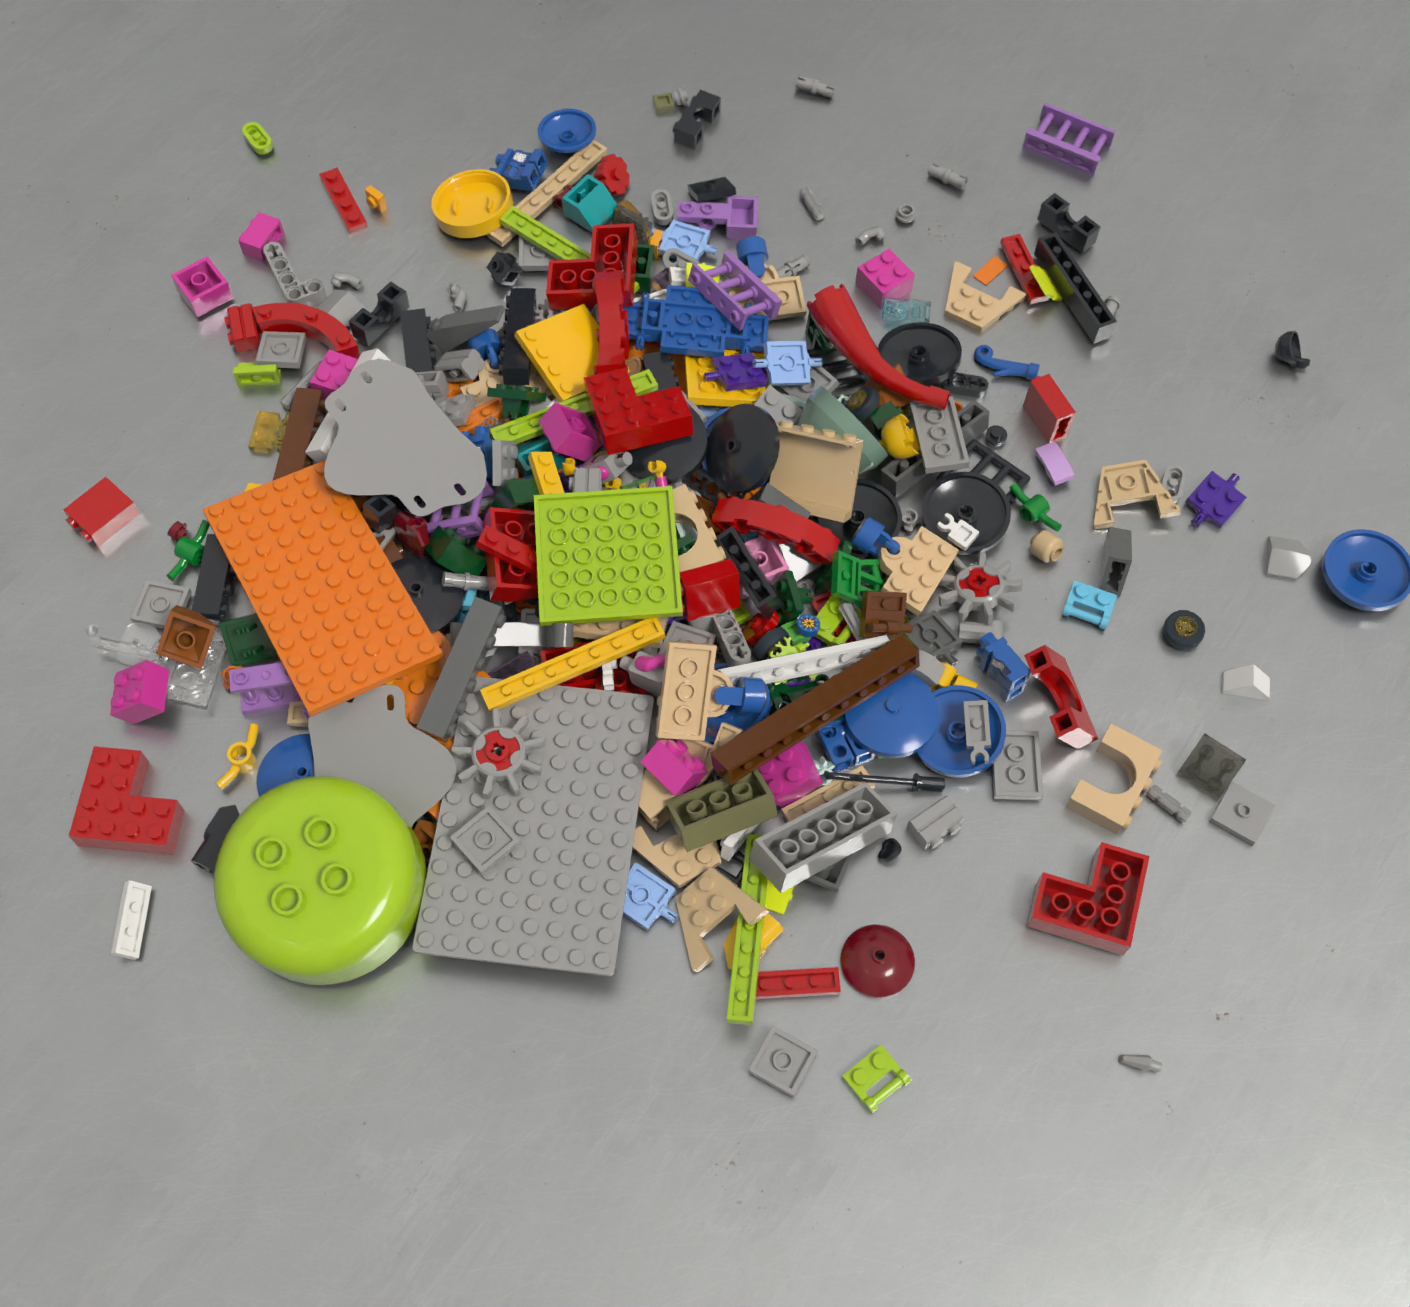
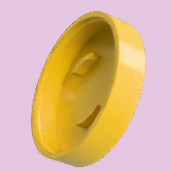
M474 169L460 172L445 180L434 192L431 206L438 226L445 233L459 238H474L491 233L502 226L500 218L513 206V198L507 181L500 174L490 170Z

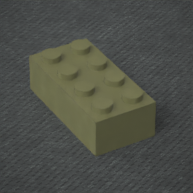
M758 769L732 785H729L722 778L665 801L670 821L687 852L778 816L774 795Z

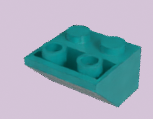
M589 174L562 198L563 214L593 232V225H604L615 214L617 206L616 201L605 185Z
M545 434L517 447L518 456L515 459V466L523 477L533 475L528 459L531 452H552L557 471L562 469V463H566V455L557 454L553 451L551 443Z

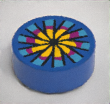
M804 614L798 618L796 629L799 634L805 637H813L819 632L820 621L817 617L811 614Z

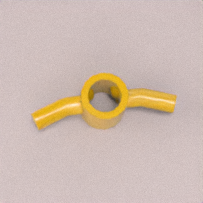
M249 724L245 743L237 742L229 747L227 758L232 765L229 771L216 782L220 789L226 787L235 779L238 773H247L255 767L256 757L252 749L257 739L259 727L257 724ZM246 755L244 759L237 761L240 756Z

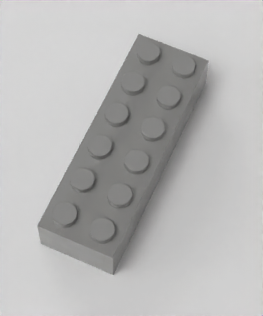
M865 782L755 839L750 859L776 889L782 893L891 833L897 813Z

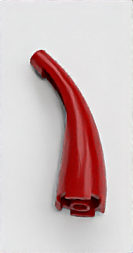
M840 284V288L835 289L834 285L828 286L814 295L815 301L812 303L811 301L807 302L810 314L826 338L864 375L904 398L945 410L950 397V391L933 385L928 387L917 383L899 373L882 358L844 284Z

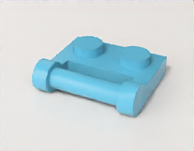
M1074 580L1062 615L1067 617L1070 615L1088 621L1106 630L1117 595ZM1074 605V606H1077V607L1086 609V610H1088V611H1091V612H1094V613H1097V614H1100V615H1103V616L1100 617V616H1098V615H1095V614H1092V613H1089V612L1080 610V609L1075 608V607H1072V606Z

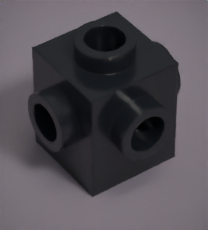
M496 252L486 267L491 273L492 279L499 284L513 286L523 272V269L516 262L515 256L510 253Z

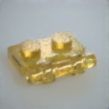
M258 411L248 445L249 450L271 453L273 446H277L276 451L280 453L290 413H286L285 419L280 420L279 413ZM277 430H281L280 435L276 436Z

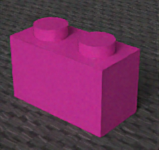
M258 212L256 217L251 220L245 232L239 237L238 241L242 253L264 262L266 260L263 251L264 246L269 242L278 243L284 234L281 221L275 217Z

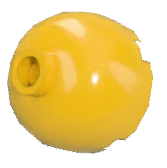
M899 414L885 423L881 431L882 439L879 440L885 451L896 459L911 458L919 454L918 450H920L913 428L909 429L906 425L909 420L904 414Z

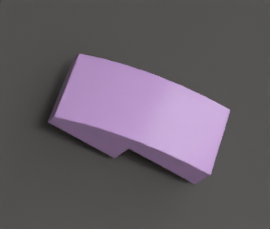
M1055 441L1035 449L1036 456L1044 465L1046 474L1054 485L1075 478L1069 462Z

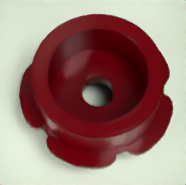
M176 521L168 530L167 535L174 542L180 540L188 534L187 524Z

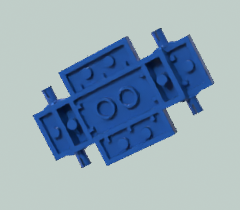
M667 285L666 300L652 299L649 293H646L645 298L644 292L641 294V302L633 303V306L623 307V310H628L629 339L636 340L635 349L638 351L639 344L640 351L644 349V341L661 342L660 352L715 358L724 356V349L741 350V354L749 353L750 351L764 352L763 344L767 342L768 316L757 314L747 316L743 330H739L695 287ZM748 302L745 303L744 308L748 307Z

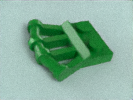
M842 551L833 553L831 595L845 600V603L855 604L861 610L863 590L880 591L884 586V580L881 579L878 568L880 566L879 559L861 560ZM861 568L870 569L871 574L861 571ZM861 581L869 584L872 589L862 586Z

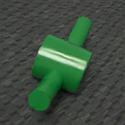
M1016 482L1009 487L1016 498L1022 503L1019 507V513L1024 521L1033 524L1040 520L1054 531H1060L1062 525L1047 515L1050 511V506L1042 495L1036 494L1032 498H1028Z
M202 520L193 540L185 536L177 542L174 554L180 560L166 575L169 580L174 581L188 563L194 566L201 564L205 547L201 543L210 527L207 520Z

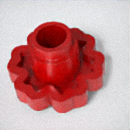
M610 154L601 158V163L597 165L594 178L602 182L612 196H618L626 192L625 187L629 186L630 175L626 171L627 164L622 157Z
M776 611L766 618L762 613H756L747 622V626L741 631L748 647L756 645L761 638L776 628L775 626L780 619Z

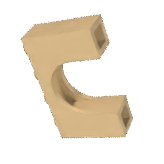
M686 484L674 488L675 523L688 524L698 533L694 546L686 553L678 556L679 572L726 559L722 547H717L714 542L717 538L712 527L707 528L705 524L708 520L703 509L698 510L695 504L698 500L694 491H689Z
M1111 723L1096 751L1116 761L1126 769L1131 781L1130 789L1123 793L1111 794L1080 779L1066 807L1118 835L1122 828H1128L1133 818L1129 814L1132 809L1137 810L1143 799L1139 795L1142 790L1147 791L1153 779L1149 776L1152 771L1156 773L1161 765L1162 760L1159 759V756L1163 750Z

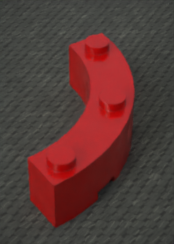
M623 270L599 272L595 280L592 281L593 293L597 294L599 329L596 330L599 354L597 364L594 366V374L626 368L628 371L625 360L629 359L628 310H623V298L626 297Z
M271 303L252 307L261 334H263V331L305 333L306 338L324 343L328 346L329 350L356 359L360 357L357 343L349 330L335 317L320 309L297 303Z
M734 496L719 499L711 519V523L722 532L733 526L739 534L748 535V532L752 531L760 533V537L778 544H785L787 542L795 546V551L813 564L832 563L833 553L836 552L840 539L833 535L832 530L789 511L783 505L774 506L763 502L739 499Z

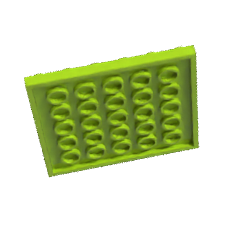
M672 486L534 495L540 626L552 625V623L577 624L683 616Z

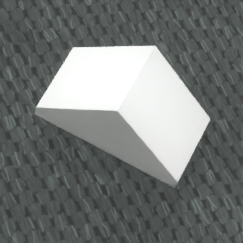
M1254 664L1227 670L1222 673V694L1269 700L1270 678Z

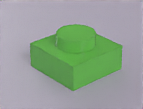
M798 619L780 626L790 635L791 646L811 640V637H805L798 633L796 629Z

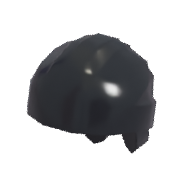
M1287 331L1279 337L1275 345V355L1278 359L1289 363L1292 367L1306 369L1310 365V360L1301 358L1298 333L1296 331Z

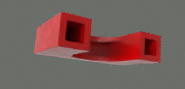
M1046 645L1025 654L1024 656L1032 676L1041 680L1047 686L1060 712L1049 717L1057 738L1077 749L1098 740L1066 659Z

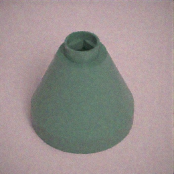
M819 386L807 398L797 426L808 424L814 426L815 430L831 429L836 431L835 434L842 436L843 434H854L857 437L856 439L864 440L858 475L875 469L888 456L885 449L865 426L824 387Z

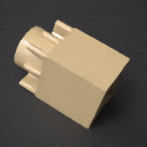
M644 767L639 814L657 831L670 820L665 801L676 796Z

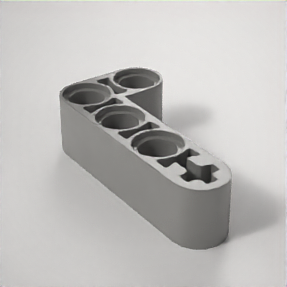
M269 242L264 246L263 251L268 266L286 303L303 304L315 308L327 298L323 282L320 279L312 278L301 283L299 282L279 243Z
M732 610L688 622V626L716 634V641L728 667L751 663V651Z

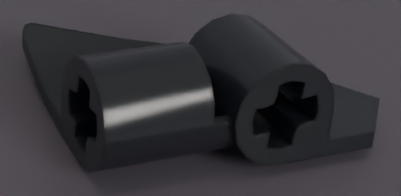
M236 805L220 807L207 826L204 833V841L191 859V862L200 869L207 872L211 870L215 872L216 860L224 838L240 815Z

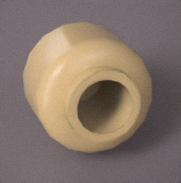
M1048 530L1035 533L1030 540L1031 553L1045 563L1057 561L1064 552L1062 539Z

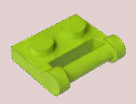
M833 595L816 616L820 621V628L815 637L829 646L845 644L852 634L850 628L846 625L838 637L832 636L844 620L839 606L845 603ZM855 609L856 613L861 619V610Z
M882 1044L841 1077L871 1114L878 1109V1105L899 1087L902 1085L906 1086L911 1082L909 1075L901 1069ZM892 1072L895 1076L894 1079L872 1097L866 1094V1091L888 1073Z

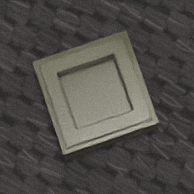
M671 92L652 95L656 114L675 111Z

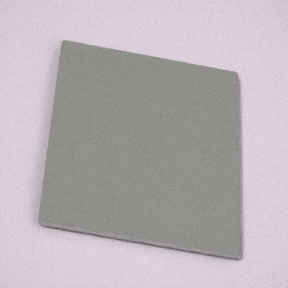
M476 676L477 684L472 694H468L465 701L467 702L466 710L462 716L459 715L453 746L472 747L476 738L468 733L465 726L467 720L474 723L482 732L493 727L492 713L489 712L480 690L504 679ZM555 685L499 709L502 718L501 726L513 728L517 720L524 714L528 716L529 723L520 734L523 741L543 737L545 743L543 748L526 752V760L539 764L543 772L539 776L522 769L515 776L520 785L521 795L517 797L511 791L508 781L495 782L490 799H484L482 792L486 778L478 774L464 784L458 778V775L463 770L474 764L472 758L453 756L457 767L456 776L451 788L442 797L412 946L415 953L602 976H612L614 974L645 767L641 760L647 754L654 698L652 696ZM501 752L496 753L497 756L502 755ZM489 805L520 839L521 844L482 876L451 841L450 836Z

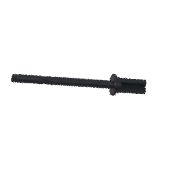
M827 772L826 779L907 785L912 786L913 792L918 790L943 792L945 790V778L919 776L918 773H915L912 779Z

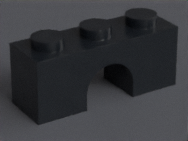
M700 89L697 95L692 97L689 107L684 109L680 120L676 121L673 126L674 142L695 150L704 134V123L701 121L710 124L714 122L721 110V97Z
M1056 193L1052 194L1041 204L1037 220L1053 232H1057L1062 239L1081 253H1084L1096 243L1101 226L1086 215L1078 222L1074 221L1069 214L1070 203Z
M391 281L377 293L378 303L371 313L362 308L349 320L353 337L368 347L400 317V311H406L410 307L407 292Z
M375 495L363 504V517L366 523L378 534L394 523L395 516L402 511L410 512L402 501L394 495H390L388 498L384 495ZM420 496L414 497V501L418 505L424 502Z

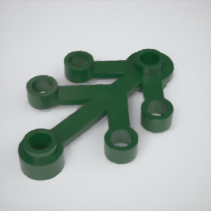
M819 674L816 676L815 681L795 687H789L786 684L795 681L803 682L807 679V675L787 679L785 684H767L770 697L775 705V711L789 704L782 700L780 694L788 696L790 702H793L796 698H800L814 687L821 685L822 683H819V681L825 682L829 680V677L825 674ZM843 714L842 716L838 717L837 719H835L834 721H839V720H841V719L843 718L844 714Z

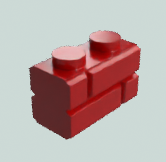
M250 303L240 305V307H228V316L224 317L227 329H231V333H227L230 346L234 345L238 353L246 352L249 349H259L261 342L257 320L252 309L253 306Z

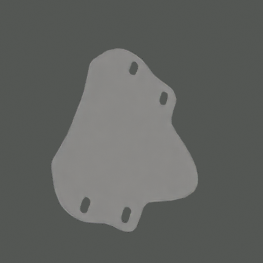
M383 359L364 362L352 371L346 382L339 389L326 398L325 408L338 423L339 427L324 466V477L327 484L335 491L349 495H394L402 501L412 514L421 517L429 515L445 506L467 503L477 497L484 489L487 478L484 454L449 420L430 397L417 374L412 369ZM362 372L368 373L372 378L371 383H367L361 377ZM336 400L343 402L346 406L345 411L339 410L335 405ZM460 484L466 491V494L460 495L454 488V485ZM415 496H420L426 503L424 508L419 507L414 501Z
M381 685L354 697L351 703L345 701L309 717L308 728L314 757V775L345 778L373 789L395 807L411 828L423 814L441 800L455 780L457 767L448 749L432 737L408 724L405 715L404 693L398 686ZM390 694L394 696V709L392 711L387 709V696Z

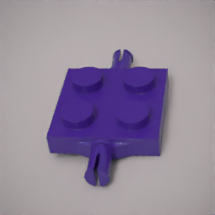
M743 353L713 358L712 366L715 372H705L704 380L705 382L719 381L727 392L764 387L767 384L765 376L767 372L765 368H753L754 364L752 362L755 359L753 353Z
M1211 471L1185 502L1197 513L1191 520L1192 525L1197 521L1194 527H1199L1203 520H1206L1220 529L1247 497L1234 487L1240 480L1239 476L1234 479L1237 474L1233 473L1226 481Z

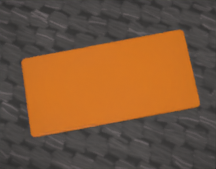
M994 256L973 276L987 285L1008 265Z

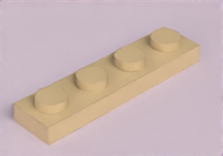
M863 765L848 773L869 775ZM834 780L828 785L782 808L781 814L788 823L865 782ZM866 782L872 789L875 787V783Z

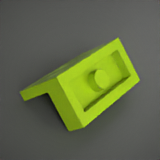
M256 362L239 363L238 366L233 367V375L238 386L280 384L281 368H277L276 364L256 365Z

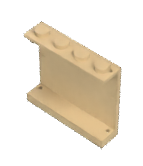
M780 420V422L776 423L780 437L779 455L771 473L769 484L811 512L810 515L842 523L849 520L852 515L864 440L856 439L857 437L854 434H843L842 436L835 434L836 431L831 429H822L820 431L815 430L812 425L802 424L797 426L793 425V421Z

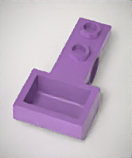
M729 196L728 203L678 201L677 221L698 223L700 228L706 230L715 228L716 224H727L726 237L728 239H743L749 236H756L758 197Z

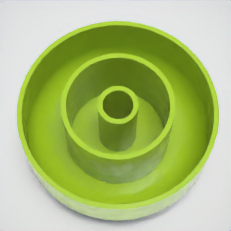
M313 776L295 779L269 790L258 797L239 815L229 829L219 850L214 872V895L223 926L232 941L247 957L271 972L294 982L310 985H329L350 981L373 971L386 962L404 944L418 921L427 870L422 847L415 832L395 807L382 795L361 783L345 778Z

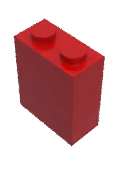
M1050 374L1042 377L1037 376L1030 381L1023 403L1024 409L1048 444L1067 437L1076 411Z
M104 477L63 509L68 517L66 522L74 530L78 528L81 531L80 535L88 543L92 541L98 547L140 514L135 503L107 477Z
M731 559L679 572L682 609L688 622L740 607L739 572Z

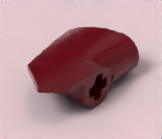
M406 511L398 513L394 519V527L399 540L409 552L418 557H423L424 548L430 543L427 521L423 518H415Z

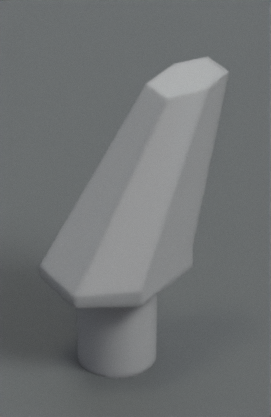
M1120 1055L1118 1057V1062L1147 1072L1152 1070L1159 1073L1162 1069V1063L1152 1060L1153 1058L1150 1055Z

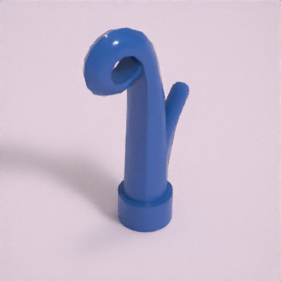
M980 345L974 351V356L978 362L999 370L993 373L994 377L1022 376L1032 380L1038 375L1040 364H1025L992 358L993 350L988 345Z

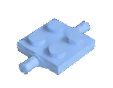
M672 220L670 226L663 231L662 243L658 252L660 255H664L666 250L676 248L699 261L701 255L705 252L716 256L718 247L707 244L710 238L709 230ZM653 228L651 236H653L655 228ZM670 255L669 258L677 260V257L675 255Z
M767 341L763 344L765 358L753 359L752 362L754 364L753 368H765L768 385L770 386L808 385L811 383L810 368L822 366L821 358L809 357L806 341Z
M635 862L629 870L623 915L646 931L660 916L674 923L678 914L667 908V905L676 889Z

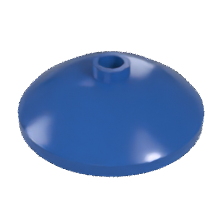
M578 109L554 111L545 116L538 126L540 142L549 150L558 153L580 151L587 147L596 136L594 119L586 112Z

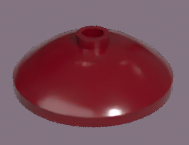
M874 924L857 929L847 938L842 947L840 966L844 978L855 991L870 998L882 999L898 994L909 984L915 970V956L910 943L900 932L885 925ZM881 953L884 958L879 960L875 957V954Z

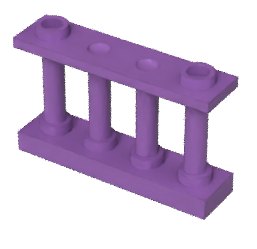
M1044 103L1040 119L1043 121L1037 130L1032 128L1027 130L1023 147L1094 176L1101 158L1098 156V153L1103 145L1111 147L1116 131ZM1050 123L1060 127L1055 137L1044 134ZM1067 131L1078 134L1072 145L1062 141ZM1085 138L1096 142L1090 152L1080 148Z
M729 251L723 254L720 266L706 271L697 263L692 264L688 281L739 330H743L747 316L763 311L770 319L777 317L782 300L732 252ZM724 274L729 280L716 283L712 277ZM737 286L742 291L730 296L725 290ZM750 299L755 305L743 309L737 302Z
M486 481L482 492L472 499L468 516L459 517L462 504L452 505L450 519L440 521L442 508L434 511L431 521L427 523L429 539L438 525L444 529L448 526L451 527L462 538L480 536L483 531V521L478 515L482 497L494 495L495 492ZM460 484L454 485V488L460 495L466 494V491ZM422 502L418 506L424 508L426 506V503ZM413 515L415 518H422V516Z
M282 662L229 670L230 692H240L241 712L243 715L289 709L290 702L301 701Z

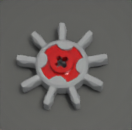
M981 551L978 556V565L966 567L955 556L952 567L958 574L956 577L944 574L938 584L939 586L953 588L954 590L939 595L940 607L958 602L961 605L958 621L963 622L971 610L983 611L984 618L988 624L993 623L992 608L997 605L1014 612L1017 601L1006 596L1004 592L1022 591L1023 580L1003 579V576L1011 571V562L1009 560L994 569L986 566V554Z
M495 708L491 716L493 727L483 732L474 723L467 720L465 722L466 729L470 735L476 738L472 747L452 746L454 757L472 758L474 763L458 775L462 784L480 774L486 778L482 792L484 799H490L495 782L508 781L511 791L517 797L521 795L520 785L515 776L522 769L541 776L543 772L542 767L535 762L526 760V752L545 747L543 737L523 741L520 736L529 723L528 716L523 714L513 728L501 726L502 718L498 708ZM501 752L502 755L497 756L496 753Z

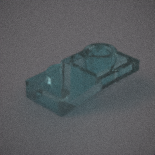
M883 298L882 319L897 322L909 320L929 323L931 302L918 299Z

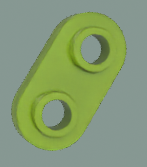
M249 122L243 126V136L256 153L267 154L273 149L270 136L259 123Z

